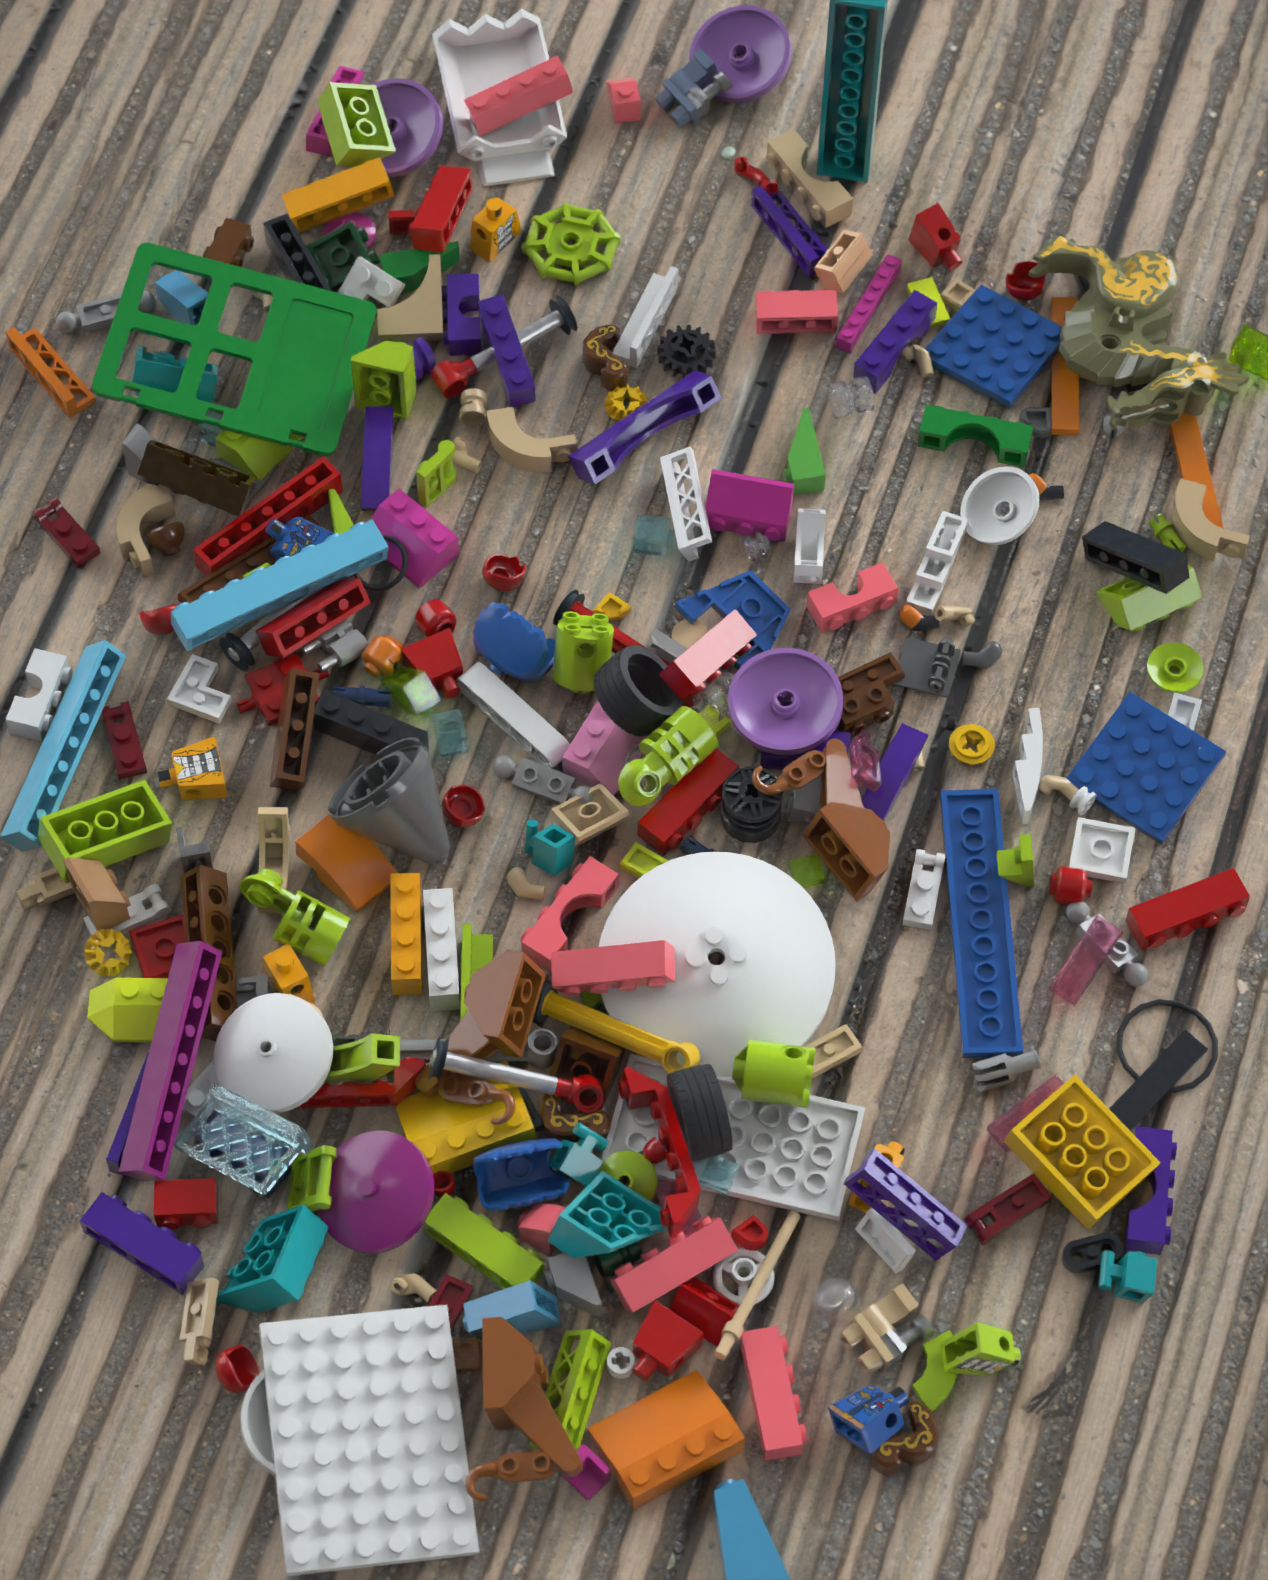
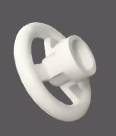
M737 1248L738 1251L716 1263L713 1270L715 1289L739 1305L748 1290V1285L753 1281L765 1259L762 1253L744 1248ZM738 1257H748L756 1260L758 1264L755 1265V1263L748 1258L737 1259L733 1264H731L729 1261ZM772 1270L755 1304L765 1299L772 1290L774 1270ZM723 1271L731 1275L739 1285L738 1296L730 1293L725 1288L722 1281ZM746 1272L749 1276L741 1277L739 1273Z

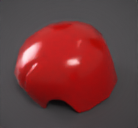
M1018 262L1014 265L1012 273L1006 274L1005 286L1009 295L1018 300L1030 301L1043 293L1046 287V274L1041 277H1031L1028 275L1029 271L1039 264L1038 262Z
M493 554L486 558L482 568V575L485 582L493 589L508 592L519 587L524 579L527 567L520 564L518 556L509 557L504 554Z
M171 604L139 612L144 628L149 633L155 635H165L173 632L171 611L177 605Z
M465 784L452 786L445 793L441 804L443 816L450 824L459 828H468L480 821L486 809L482 795L476 788Z
M243 1344L223 1350L216 1360L218 1381L226 1390L235 1394L247 1392L251 1383L260 1374L253 1354Z

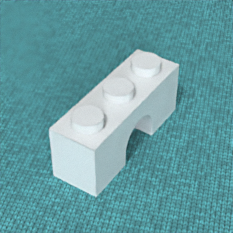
M34 648L25 674L28 685L41 691L31 698L15 696L6 717V723L10 734L42 741L53 720L54 710L59 707L63 698L62 690L64 685H68L71 680L72 668L69 667L67 656Z

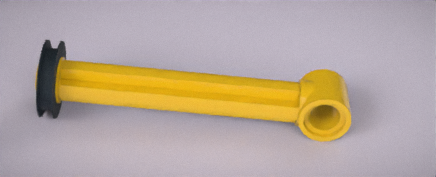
M546 978L544 980L533 1020L536 1019L538 1023L545 1021L548 1016L657 1061L662 1064L665 1071L669 1074L677 1070L680 1071L681 1069L699 1065L700 1052L694 1044L666 1040L559 995L558 991L552 987L550 979ZM678 1052L682 1053L685 1057L684 1066L677 1060Z

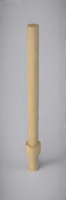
M790 1211L734 1317L726 1323L721 1334L723 1337L714 1352L716 1358L725 1360L733 1343L739 1341L744 1331L742 1326L800 1219V1215L796 1211Z

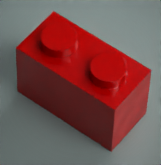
M216 1178L154 1181V1218L157 1227L165 1226L173 1230L187 1225H193L196 1228H206L211 1224H218V1186Z

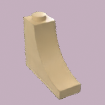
M429 255L426 276L415 293L397 305L377 309V318H375L373 323V334H378L379 343L386 340L409 342L420 337L425 341L443 340L440 255Z

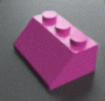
M712 469L705 507L709 528L715 531L735 532L742 536L751 535L770 541L779 540L785 542L792 515L794 484Z
M400 488L378 506L371 518L381 535L392 536L404 545L408 554V567L404 576L419 589L459 555L458 536ZM386 541L389 546L386 561L400 572L403 562L401 551L395 544Z

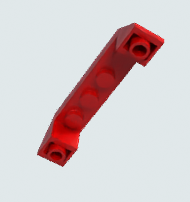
M406 1057L400 1060V1066L394 1069V1083L376 1080L368 1084L345 1081L342 1084L329 1085L324 1082L309 1100L294 1109L397 1106L417 1088L415 1080L426 1067L425 1059L420 1060L417 1057Z
M630 1067L624 1068L622 1081L618 1082L621 1099H626L629 1110L650 1106L651 1117L653 1120H657L659 1124V1141L662 1145L666 1146L668 1152L666 1154L668 1168L670 1171H674L676 1176L675 1189L677 1194L665 1196L663 1209L659 1211L663 1228L667 1227L670 1238H675L698 1206L701 1188L668 1088Z

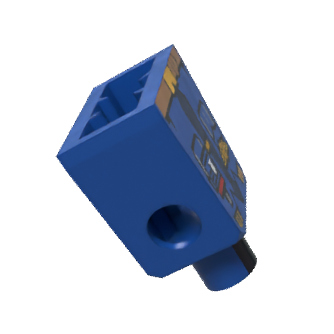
M301 517L290 519L285 525L273 518L265 529L267 534L276 539L270 550L271 555L276 560L284 556L292 557L300 553L304 547L312 544L316 546L334 534Z
M869 1385L828 1406V1410L836 1433L868 1454H871L903 1427L904 1421L900 1408L908 1404L909 1398L901 1387H897L887 1394L874 1385Z

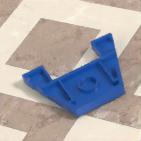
M751 570L723 581L711 589L699 591L696 595L687 599H680L674 605V608L691 625L710 607L723 619L734 609L737 610L757 634L749 641L752 648L735 663L734 667L737 670L757 654L771 650L791 610Z

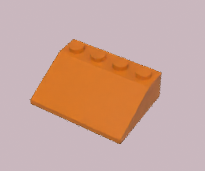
M697 1370L587 1428L588 1433L633 1510L744 1451L745 1437L728 1409Z

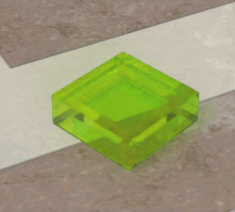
M817 854L789 860L788 866L792 878L803 888L825 883V877Z

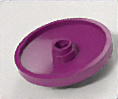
M389 1131L365 1132L347 1140L337 1148L336 1159L332 1161L329 1196L331 1197L330 1208L318 1209L319 1217L328 1226L327 1232L333 1239L356 1252L378 1254L400 1247L419 1231L427 1219L433 1203L434 1177L428 1159L413 1142Z

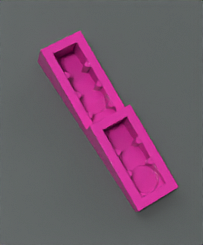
M339 66L330 82L361 84L364 71ZM319 109L306 132L305 151L331 156V146Z

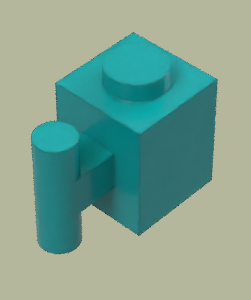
M536 820L527 821L524 852L532 854L533 865L555 876L573 864L575 836L555 824H551L538 832V822Z
M578 1122L573 1128V1133L580 1137L578 1144L563 1139L561 1142L562 1147L556 1150L548 1166L576 1184L587 1187L599 1175L600 1166L603 1160L591 1152L594 1146L604 1151L609 1141Z
M1103 1251L1099 1289L1110 1290L1113 1280L1115 1281L1114 1297L1142 1304L1154 1294L1158 1259L1147 1257L1146 1253L1140 1251H1132L1123 1256L1116 1265L1114 1264L1115 1254L1111 1251Z

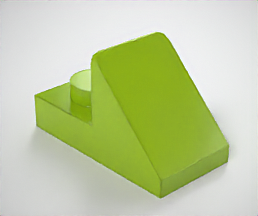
M1031 834L1019 835V846H1014V849L997 851L998 874L1001 878L1027 887H1035Z

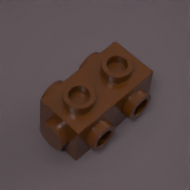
M226 217L222 226L217 227L214 233V240L211 246L205 248L203 257L242 267L244 256L252 250L254 245L251 225Z
M882 679L843 696V711L836 729L843 733L857 735L864 731L867 726L874 723H884L892 716L895 701Z

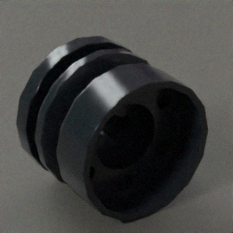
M752 766L737 769L727 777L723 784L721 822L724 829L731 837L747 843L764 841L775 834L780 825L783 791L773 796L759 792L752 782V774L757 767ZM764 768L759 774L761 782L766 785H772L778 779L772 772Z

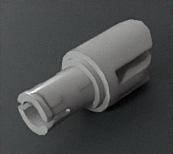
M1032 1050L1012 1058L1002 1054L973 1063V1070H980L974 1074L976 1081H986L977 1085L979 1092L1015 1081L1017 1074L1041 1068L1040 1061L1036 1062L1039 1059L1037 1052Z

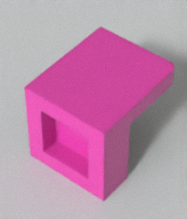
M583 1444L577 1450L583 1462L582 1471L576 1476H567L561 1471V1476L586 1500H590L611 1480V1470Z

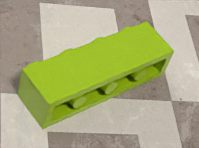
M445 1193L429 1212L423 1224L424 1232L503 1289L527 1281H532L536 1284L544 1274L542 1258L532 1249L528 1248L525 1250L519 1246L515 1237L506 1231L502 1233L498 1231L483 1214L477 1216L469 1210V1206L459 1197H454L453 1199Z

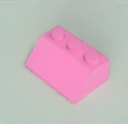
M597 700L562 757L563 773L575 777L576 781L591 788L602 783L615 796L619 789L618 779L621 770L627 763L638 758L641 753L639 743L648 736L637 737L622 730L607 716Z

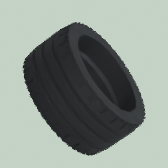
M638 645L627 646L613 655L596 672L593 683L598 702L607 716L625 732L637 737H646L682 706L683 701L678 698L659 676V673L667 667V664L655 653Z
M703 1064L668 1074L667 1088L691 1161L706 1159L731 1151L733 1140L730 1121L722 1090L713 1067L710 1064Z

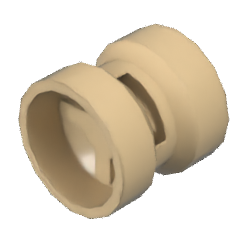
M475 388L464 390L461 393L460 403L463 406L459 413L460 421L468 426L483 425L487 418L485 409L488 403L487 393Z

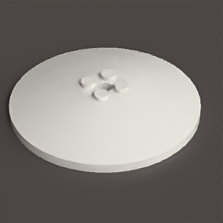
M701 852L672 859L655 867L634 882L615 904L605 923L599 947L666 940L674 946L675 982L665 983V987L650 988L647 985H640L633 991H622L619 988L608 989V993L600 994L607 1014L666 1040L694 1044L700 1052L699 1065L710 1064L717 1077H732L735 1055L748 1045L749 1039L803 1047L818 1029L827 1012L832 997L836 968L835 950L827 922L812 897L799 883L777 867L762 860L729 852ZM713 952H720L724 955L725 960L720 965H713L708 961V956ZM678 1052L677 1060L684 1066L685 1057L682 1053ZM650 1059V1060L653 1061L654 1063H656V1064L662 1066L661 1063Z

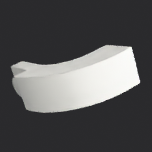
M798 508L794 583H822L826 510Z

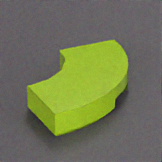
M950 1330L923 1344L922 1348L926 1356V1369L922 1377L912 1385V1389L920 1402L927 1406L931 1412L941 1406L954 1387L958 1374L944 1372L941 1342L953 1336Z

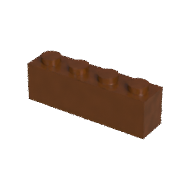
M291 668L284 678L269 783L270 787L297 792L305 782L319 673Z

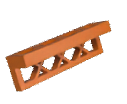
M15 327L5 332L9 349L69 418L96 402V398L36 328L23 335ZM35 338L39 343L38 350H34L28 342ZM42 358H52L54 360L53 367H49ZM56 375L68 376V385H64ZM72 393H82L86 398L76 403Z

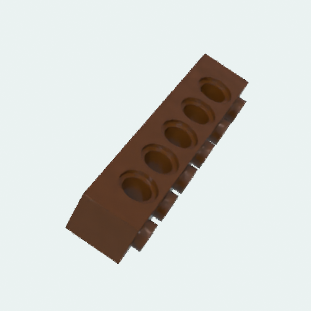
M199 864L181 876L185 941H202L222 951L201 1035L202 1038L216 1041L222 1026L238 1008L227 873Z

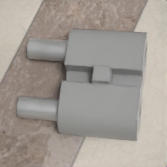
M346 618L300 648L304 655L318 647L325 654H330L328 658L317 664L318 669L323 672L335 664L341 668L360 657L369 644L357 629L353 630V625Z

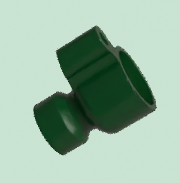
M637 1241L610 1253L592 1255L600 1275L604 1278L610 1293L615 1291L608 1280L616 1275L614 1270L626 1262L634 1263L642 1259L640 1256L642 1251Z

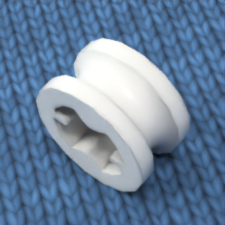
M1083 786L1074 795L1069 807L1072 809L1077 808L1078 813L1083 815L1092 806L1097 795L1094 792L1088 793V788Z
M617 1347L608 1354L607 1369L610 1375L617 1379H625L633 1373L632 1368L635 1366V1357L629 1349ZM622 1357L623 1361H629V1364L626 1363L624 1369H619V1366L613 1365L612 1362L616 1363V1358Z

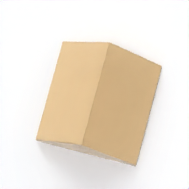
M602 783L590 788L588 794L594 796L592 802L581 804L580 800L583 796H575L551 809L560 828L575 836L574 848L617 826L629 816L628 810Z

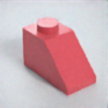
M632 77L607 80L606 88L615 124L639 121L641 99L636 80Z
M538 1203L534 1204L530 1211L525 1210L517 1222V1226H519V1239L551 1256L557 1247L548 1242V1239L559 1215L565 1208L558 1205Z

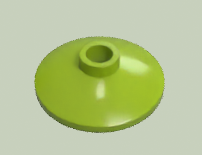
M1171 642L1162 644L1151 652L1147 661V672L1152 682L1159 688L1168 692L1181 693L1189 691L1199 684L1203 677L1204 664L1200 655L1193 648L1182 643ZM1170 671H1176L1178 674H1173Z
M631 1150L619 1151L607 1157L600 1166V1173L604 1171L619 1182L621 1177L626 1175L630 1178V1185L628 1186L630 1189L649 1201L653 1198L657 1189V1173L653 1164L641 1153Z

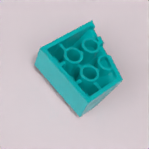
M138 344L131 382L167 392H176L188 357H181L179 361L175 360L174 355L162 350L153 352V354L146 352V346ZM206 364L197 392V399L213 403L218 378V365Z
M602 1171L559 1215L548 1242L571 1257L577 1258L613 1252L663 1231L667 1227L663 1228L661 1224L660 1207Z
M305 1205L263 1218L243 1248L246 1255L236 1266H231L226 1276L229 1278V1281L222 1291L218 1289L216 1302L249 1312L260 1313L298 1301L303 1295L308 1275L314 1268V1261L318 1251L324 1244V1237L328 1226Z

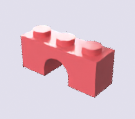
M883 562L858 572L856 587L859 593L855 595L840 593L833 582L808 592L806 607L821 633L827 630H836L852 620H861L877 610H886L897 602L898 587Z

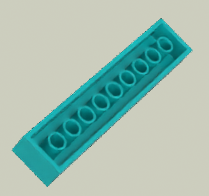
M830 0L816 175L868 182L873 158L888 0Z

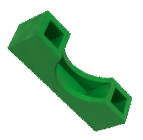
M926 405L919 431L918 447L944 452L956 441L974 439L987 444L994 451L998 463L1025 468L1033 426L1022 422L1001 420L992 416L976 415L967 411L946 409L942 406Z

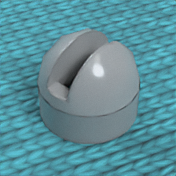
M1104 416L1103 430L1108 436H1110L1113 430L1110 426L1112 416ZM1116 426L1114 437L1121 435L1125 427Z

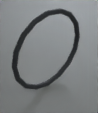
M1157 999L1140 1004L1128 1013L1117 1031L1116 1051L1123 1068L1135 1081L1140 1076L1128 1065L1122 1050L1123 1032L1130 1019L1143 1009L1158 1005L1175 1006L1194 1014L1205 1025L1212 1041V1058L1205 1072L1193 1082L1173 1087L1169 1092L1177 1093L1195 1088L1210 1076L1218 1060V1039L1211 1023L1197 1009L1180 1001Z

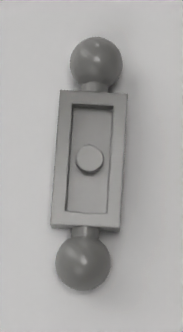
M148 291L143 292L138 307L139 311L144 313L150 312L155 307L156 300L152 293ZM122 293L76 305L78 314L75 315L67 311L60 313L56 319L57 328L63 333H70L80 324L84 332L110 326Z
M506 755L500 756L494 761V773L500 778L514 776L511 783L512 786L557 804H561L575 796H583L580 800L581 804H586L593 800L594 796L588 794L590 787L579 786L574 788L576 778L525 758H522L519 766L516 765L511 757Z
M1085 902L1069 904L1066 909L1068 919L1073 923L1080 924L1076 933L1115 974L1123 969L1125 971V980L1131 986L1139 987L1145 984L1148 979L1146 967L1139 963H1133L1136 961L1138 954L1100 913L1091 918L1089 916V907Z

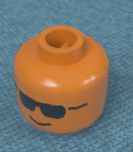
M388 634L374 637L362 652V659L365 662L364 669L374 677H378V675L390 676L403 661L401 651L403 646Z

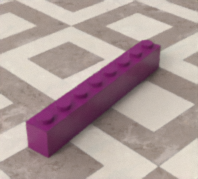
M202 941L179 943L176 946L119 1172L141 1182L165 1180L222 955V951Z

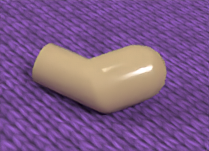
M455 438L453 440L455 446L453 462L457 466L477 474L481 469L482 461L469 456L468 442L465 438Z
M1054 775L1042 777V781L1038 785V789L1043 794L1050 795L1053 789L1060 791L1070 801L1079 790L1067 778Z

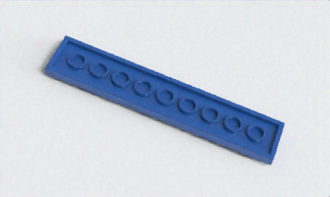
M998 789L941 790L940 805L944 851L946 854L945 862L962 1058H988L1002 1054L1010 1057L1022 1055L1023 1042L1007 879L1001 878L998 874L996 854L998 850H1004Z

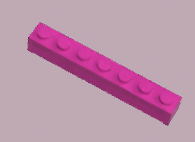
M890 254L886 255L838 334L836 348L851 354L869 321L901 271L902 259Z

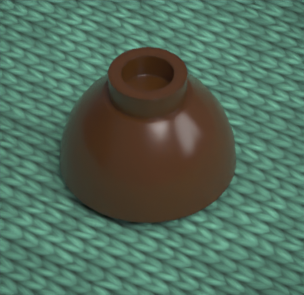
M181 522L170 523L148 532L146 537L154 548L164 552L165 557L181 552L180 545L185 535L184 525Z

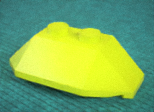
M114 978L91 989L89 993L88 1020L95 1024L113 1042L152 1043L168 978Z

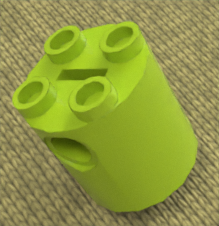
M572 611L563 613V619L559 620L557 625L552 671L554 682L578 694H585L595 690L594 676L600 667L611 658L614 628L608 622V616L600 613L587 616Z
M749 1039L748 1045L735 1055L732 1079L742 1093L741 1099L808 1108L816 1048Z

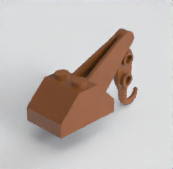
M831 739L827 742L822 752L812 750L787 765L777 781L772 785H766L761 782L759 774L763 767L758 766L753 771L752 782L755 788L765 795L773 796L782 791L801 789L821 776L820 810L802 836L856 902L867 896L888 869L890 831L887 829L885 822L873 810L863 807L845 744L839 739Z
M511 950L505 951L473 973L470 984L466 986L464 993V1003L469 1011L448 1037V1052L485 1060L500 1050L506 1056L522 1058L546 973L524 952ZM431 1061L415 1080L416 1087L427 1096H433L439 1092L441 1097L447 1101L474 1106H482L495 1101L503 1102L506 1105L505 1113L499 1118L492 1119L491 1123L493 1125L506 1123L515 1112L516 1104L513 1096L505 1090L498 1089L485 1079L443 1069L439 1082L436 1077H431L429 1080Z
M501 1316L482 1318L484 1410L494 1429L516 1427L540 1451L507 1453L490 1463L475 1466L466 1477L465 1487L467 1493L477 1501H486L487 1496L478 1493L475 1489L477 1479L485 1476H490L507 1483L547 1480L557 1471H562L567 1476L578 1475L582 1471L583 1462L544 1394V1384L549 1383V1373L547 1365L543 1364L542 1354H538L533 1343Z

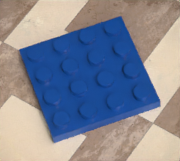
M980 285L925 350L930 355L933 368L1011 408L1059 352L1062 326Z
M1129 692L1067 776V779L1078 789L1083 786L1087 787L1088 793L1094 792L1097 795L1094 801L1096 804L1162 845L1226 756V751L1132 692Z

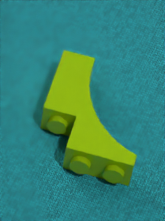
M371 1033L360 1040L333 1046L332 1064L324 1082L329 1085L337 1084L344 1079L373 1082L400 1066V1036Z

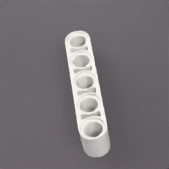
M477 662L456 679L461 692L541 765L553 769L562 762V757L570 746L567 739L485 665Z

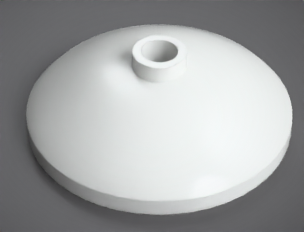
M997 467L983 473L969 486L962 500L961 517L969 519L966 527L967 533L976 541L986 545H1001L1018 538L1029 528L1035 519L1039 507L1038 488L1026 472L1015 467Z

